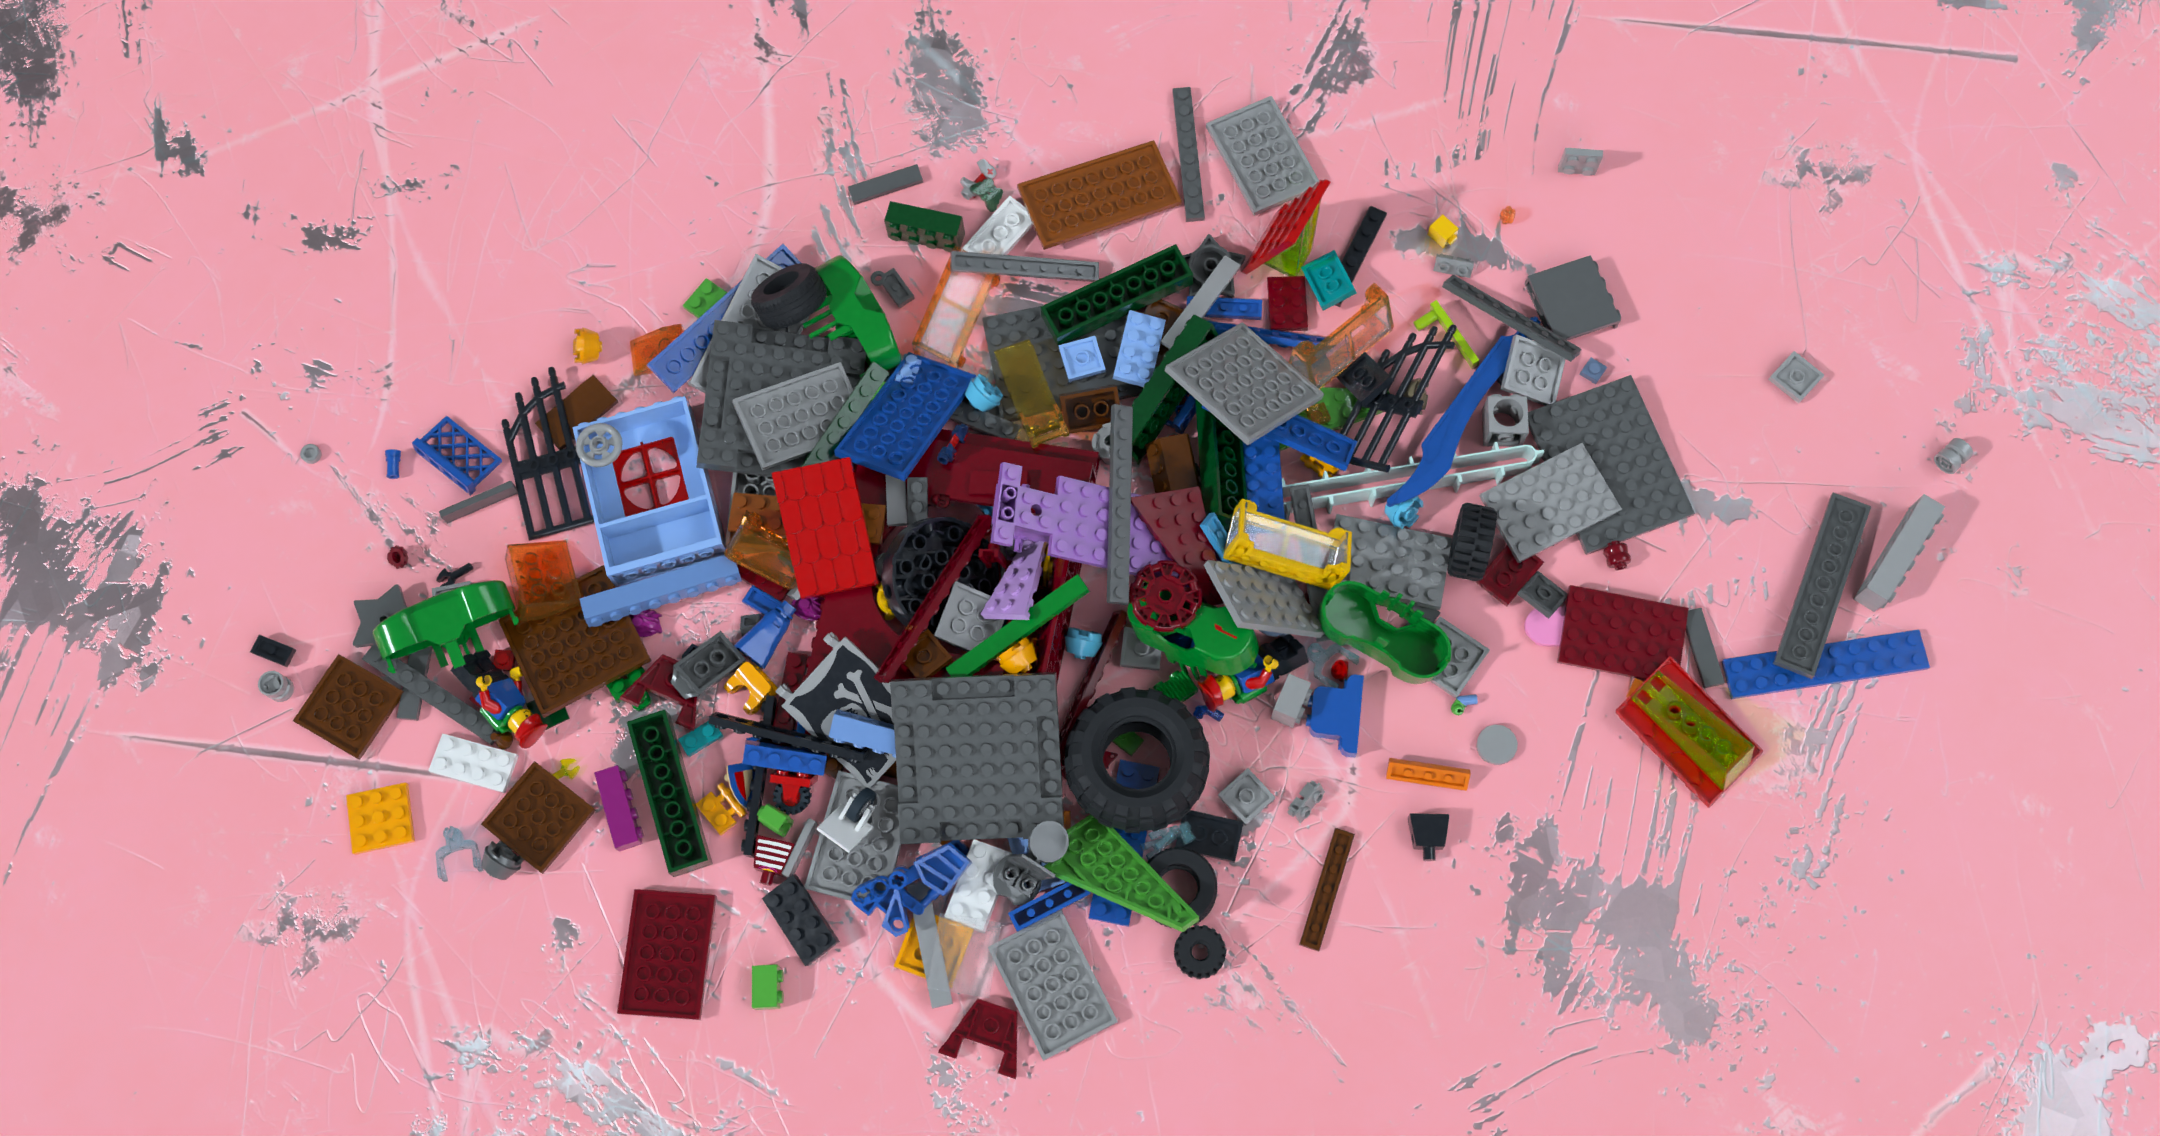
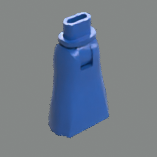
M784 600L780 606H776L775 609L769 611L734 646L743 655L749 656V659L757 666L765 669L786 633L796 609Z

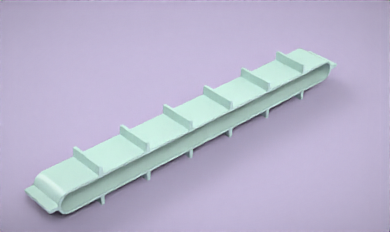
M1494 442L1490 451L1457 456L1455 452L1450 469L1515 458H1525L1527 461L1444 475L1443 478L1428 490L1453 486L1455 493H1457L1461 484L1495 479L1496 484L1499 485L1503 477L1519 475L1529 470L1533 464L1539 463L1544 450H1536L1531 445L1499 449L1498 443ZM1410 456L1407 465L1390 467L1388 473L1378 470L1371 471V469L1365 468L1364 472L1329 478L1327 471H1324L1322 479L1286 485L1284 478H1282L1283 498L1290 497L1289 488L1309 484L1310 492L1314 493L1409 477L1415 472L1419 463H1414L1412 456ZM1406 482L1312 497L1313 509L1326 507L1328 514H1331L1333 506L1366 500L1369 501L1370 507H1373L1375 499L1393 495ZM1291 501L1284 502L1285 520L1288 521L1290 513H1293Z

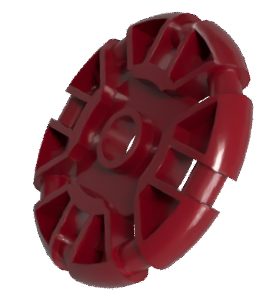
M1161 560L1157 561L1156 564L1144 566L1134 576L1135 580L1130 584L1129 604L1133 606V614L1144 626L1153 627V630L1158 632H1173V629L1186 627L1197 616L1196 612L1201 608L1202 590L1197 584V577L1186 566L1182 567L1175 561ZM1160 571L1162 576L1155 578L1154 572ZM1173 571L1180 574L1179 578L1171 576ZM1143 582L1148 583L1146 589L1141 587ZM1190 585L1191 591L1185 592L1183 586ZM1162 591H1169L1171 599L1167 601L1162 600L1160 593ZM1145 599L1146 605L1141 607L1139 601ZM1185 602L1190 604L1188 610L1183 608ZM1153 612L1160 615L1158 620L1151 618ZM1176 614L1177 620L1171 621L1170 617Z

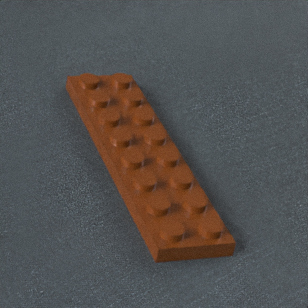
M734 492L727 530L735 533L786 537L777 496ZM861 503L870 544L882 545L887 507L886 505Z

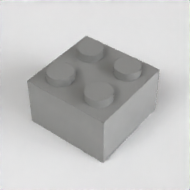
M1288 674L1273 709L1271 719L1291 728L1294 727L1295 723L1299 724L1305 710L1302 706H1307L1313 691L1309 689L1311 682Z

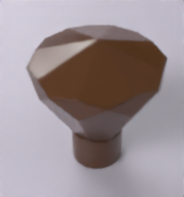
M494 732L490 736L498 748L503 750L509 748L513 742V736L510 732Z

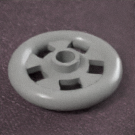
M596 423L590 425L577 438V455L582 462L589 466H607L613 463L620 455L623 445L622 437L618 430L609 424ZM596 432L598 436H595L590 440L588 436ZM606 432L612 435L609 440L603 436ZM598 444H603L601 448H597ZM589 445L591 451L585 453L584 446ZM609 445L614 446L612 453L607 452ZM594 455H602V459H594Z

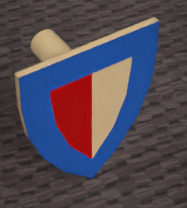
M742 763L726 766L727 774H725L724 779L729 782L730 789L738 803L747 809L748 800L752 798L750 783L755 778L753 766Z

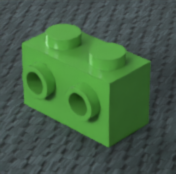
M752 966L753 1009H780V1004L784 1002V993L780 991V982L784 981L783 970H780V966Z

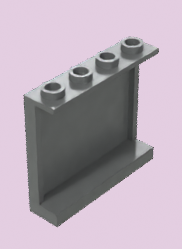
M1591 255L1529 275L1525 281V287L1543 327L1566 340L1609 326H1613L1615 329L1621 321V314L1618 309L1616 310L1613 304V297L1606 289L1605 279L1600 276L1598 264L1596 261H1593Z

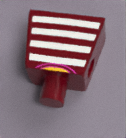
M757 835L753 866L756 871L762 872L761 884L772 886L774 875L784 877L782 871L795 843Z

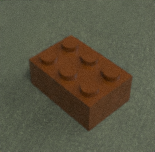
M1115 384L1058 394L1066 434L1103 428V424L1111 422V406L1114 404L1120 405L1118 390Z

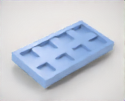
M1129 310L1112 379L1140 387L1149 382L1155 369L1166 322L1165 319Z

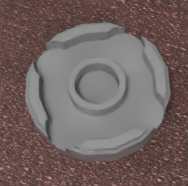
M1495 724L1487 726L1481 731L1477 738L1476 748L1484 761L1494 765H1502L1514 757L1518 742L1515 734L1509 728Z

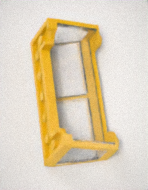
M1241 499L1233 512L1223 559L1330 590L1350 572L1352 532L1343 528H1334L1329 533L1257 512L1256 503L1251 500Z

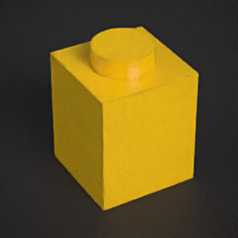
M1442 214L1430 225L1427 235L1444 249L1448 244L1451 246L1457 240L1459 228Z

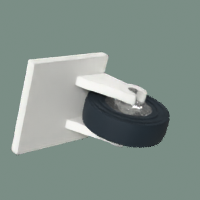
M868 787L864 788L858 795L854 793L846 806L841 804L817 827V830L850 853L873 830V826L867 822L875 809L872 804L876 798V793Z

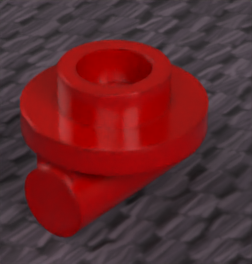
M1337 660L1332 665L1331 674L1333 678L1341 682L1347 680L1348 661Z

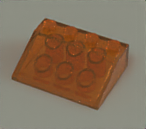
M566 540L507 545L505 562L520 621L540 620L581 605V595Z

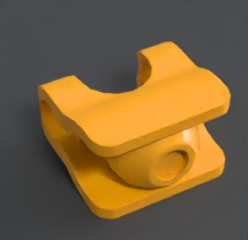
M750 662L743 663L724 684V689L729 694L736 693L743 687L748 688L750 696L743 707L747 715L757 713L762 708V702L766 701V696H776V690L778 689L759 666L752 665Z

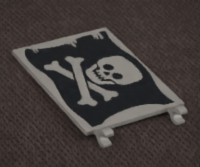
M833 632L828 633L823 639L828 645L833 647V650L797 690L792 693L786 684L780 685L776 690V693L786 700L782 707L813 736L833 740V738L829 737L833 716L837 709L894 725L892 722L890 682L881 683L874 679L879 668L847 637L839 641ZM865 747V749H869L868 757L863 762L853 763L849 761V758H836L868 788H871L896 761L892 754L886 752L879 754L873 752V749Z

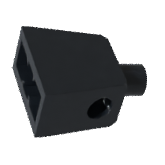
M1409 814L1408 825L1413 849L1423 850V861H1436L1435 850H1443L1445 847L1449 814Z

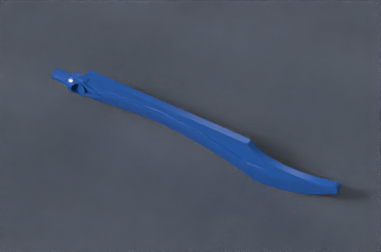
M1536 316L1530 318L1538 324L1541 323ZM1518 331L1514 334L1530 339L1529 337L1525 336L1524 334ZM1514 335L1501 336L1425 438L1421 445L1423 452L1421 462L1407 482L1387 498L1386 504L1388 507L1405 502L1424 493L1449 471L1458 443L1471 415L1490 387L1505 372Z

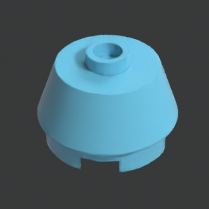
M979 374L977 377L971 378L965 395L972 407L982 412H987L1000 405L1003 394L997 386L994 387L987 381V377Z
M1416 496L1392 507H1388L1386 504L1384 512L1394 527L1403 529L1404 526H1407L1409 528L1419 518L1417 512L1419 507H1423L1424 504Z
M1069 627L1067 634L1064 635L1066 652L1074 654V657L1079 659H1086V656L1095 657L1103 644L1101 642L1102 634Z

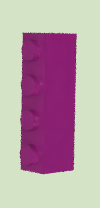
M616 765L594 772L614 848L620 852L643 844L641 838L644 837L641 826H638L636 821L639 816L636 807H633L631 800L634 798L631 789L627 788L626 781H628V775L626 770H622L621 767Z

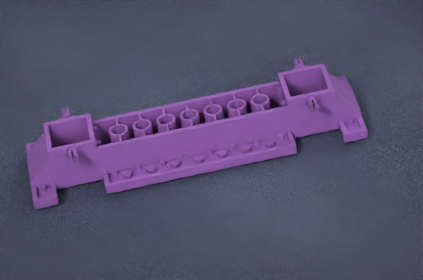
M1002 462L1000 464L998 484H996L990 543L1010 547L1013 545L1014 539L1013 551L1020 553L1022 552L1023 541H1043L1049 543L1047 556L1107 569L1109 487L1058 476L1056 478L1055 494L1031 489L1030 485L1027 484L1020 486L1022 466ZM1131 493V497L1142 496L1139 494ZM1131 504L1129 574L1136 575L1140 569L1148 564H1156L1157 561L1161 560L1172 561V559L1166 555L1164 547L1159 540H1155L1147 529L1146 524L1138 517L1139 513ZM1031 508L1035 510L1036 516L1031 513ZM1249 534V539L1255 544V534ZM1214 550L1216 560L1222 562L1219 556L1217 555L1216 551ZM1160 571L1154 572L1155 578L1162 576ZM1173 571L1171 576L1179 578L1180 574Z

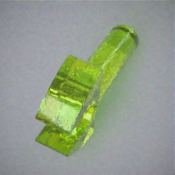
M571 758L560 760L562 763L561 769L552 775L558 780L564 776H569L572 780L579 772L580 766L567 770L568 766L577 760Z

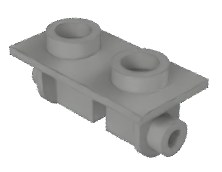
M1443 253L1436 255L1433 271L1467 278L1471 277L1474 261H1470L1471 259L1459 257L1453 259L1454 256L1444 255Z
M1312 780L1310 783L1307 782L1299 793L1304 799L1301 800L1296 797L1288 807L1287 813L1292 817L1296 816L1299 823L1306 819L1315 804L1322 800L1325 791L1321 784H1317Z

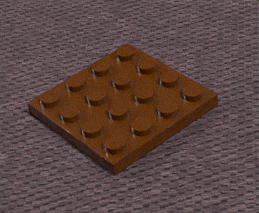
M338 654L293 721L360 760L399 703L404 691Z
M534 761L481 825L540 873L544 874L594 814L596 809Z

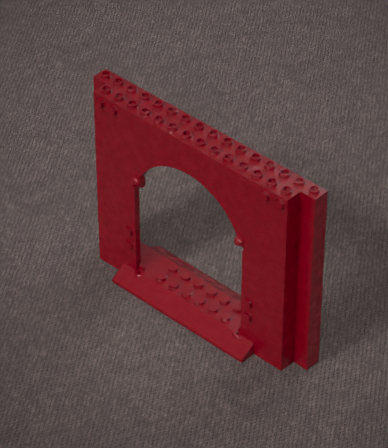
M942 429L908 476L928 477V506L933 505L936 508L944 509L949 506L950 500L993 507L994 495L968 494L970 471H1000V464L1002 462L1022 466V471L1029 472L1028 485H1030L1031 489L1055 494L1056 478L1058 476L1095 484L1100 464V455L1097 451L968 433L964 444L957 443L955 447L957 454L953 462H948L944 465L937 460V457L942 447H946L953 437V430ZM857 464V469L854 473L861 503L886 505L887 507L886 474ZM938 500L945 501V504L939 503ZM1031 508V513H1036L1035 510ZM887 512L882 544L884 543L888 535L892 532V530L896 527H888ZM871 544L874 561H876L882 545ZM1061 558L1054 559L1052 564L1054 575L1053 578L1050 577L1048 584L1050 593L1077 574L1080 576L1082 563ZM873 586L828 594L821 601L820 610L822 612L820 618L816 621L817 633L811 642L812 653L811 656H808L807 674L803 676L802 683L833 650V647L823 640L831 632L838 637L839 641L847 637L878 668L881 667L900 636L882 618L875 602ZM1074 603L1041 626L1042 632L1038 634L1036 646H1038L1037 660L1031 663L1032 668L1025 673L1056 672L1058 684L1066 645L1064 635L1067 634L1070 626ZM949 653L953 661L932 677H951L946 667L963 655ZM993 660L972 676L1009 673L1000 667L1001 664L997 660ZM902 664L896 671L897 674L894 679L915 677Z

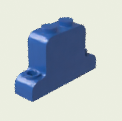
M1351 675L1348 680H1344L1343 689L1319 686L1314 690L1313 695L1310 696L1307 707H1311L1310 715L1307 714L1306 726L1309 727L1310 734L1316 738L1338 740V750L1345 757L1355 758L1357 755L1364 675Z

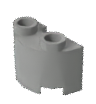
M1111 422L1103 424V428L1097 434L1094 433L1092 439L1093 450L1099 452L1100 459L1109 466Z

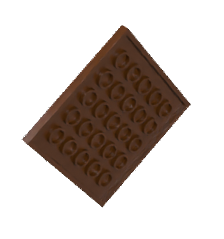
M604 565L514 611L515 616L519 618L518 625H514L510 614L498 619L539 711L544 718L652 661L630 615L622 617L617 621L605 622L597 627H588L583 615L580 598L616 588L607 577Z

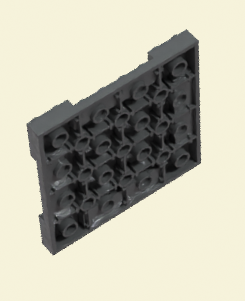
M714 320L696 468L772 477V472L801 467L809 454L762 471L732 400L841 362L854 389L861 379L860 375L865 370L866 352L860 341L846 337H838L833 341L830 338L823 337L811 339L808 335L756 329L750 324ZM834 454V455L832 456V458L830 459V461H832V460H837V459H841V458L836 457L835 454Z
M1056 672L892 679L890 681L892 722L894 723L900 844L1022 837L1023 839H1028L1031 830L1043 821H1055L1064 827Z

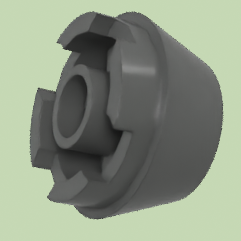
M492 841L489 846L485 847L481 866L490 876L506 880L521 869L524 859L521 856H517L502 841H499L497 844Z

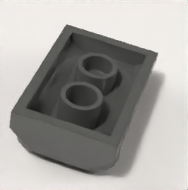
M720 631L673 665L671 684L684 699L700 696L730 673L736 672L746 662V659Z

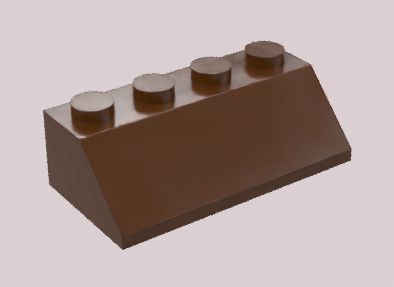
M1189 434L1162 437L1145 444L1155 493L1199 487L1201 492Z

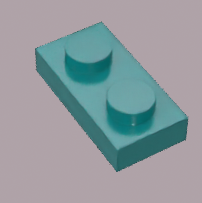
M707 721L678 740L687 756L691 757L722 738L723 734L720 729L715 728L713 724H709Z

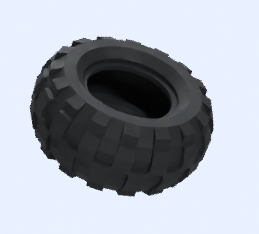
M1135 687L1121 688L1116 693H1106L1095 699L1091 706L1085 708L1079 714L1072 730L1068 734L1065 745L1064 764L1070 791L1073 792L1078 804L1087 814H1091L1098 820V823L1109 828L1121 829L1125 833H1139L1149 830L1154 832L1166 828L1169 824L1180 820L1190 812V809L1199 800L1205 788L1209 773L1210 751L1208 741H1206L1203 733V727L1197 717L1187 710L1185 704L1177 698L1172 699L1164 695L1163 691L1151 688L1149 690H1138ZM1128 732L1150 734L1157 738L1166 748L1170 758V769L1159 783L1144 789L1125 787L1113 780L1104 766V753L1110 743L1120 735Z

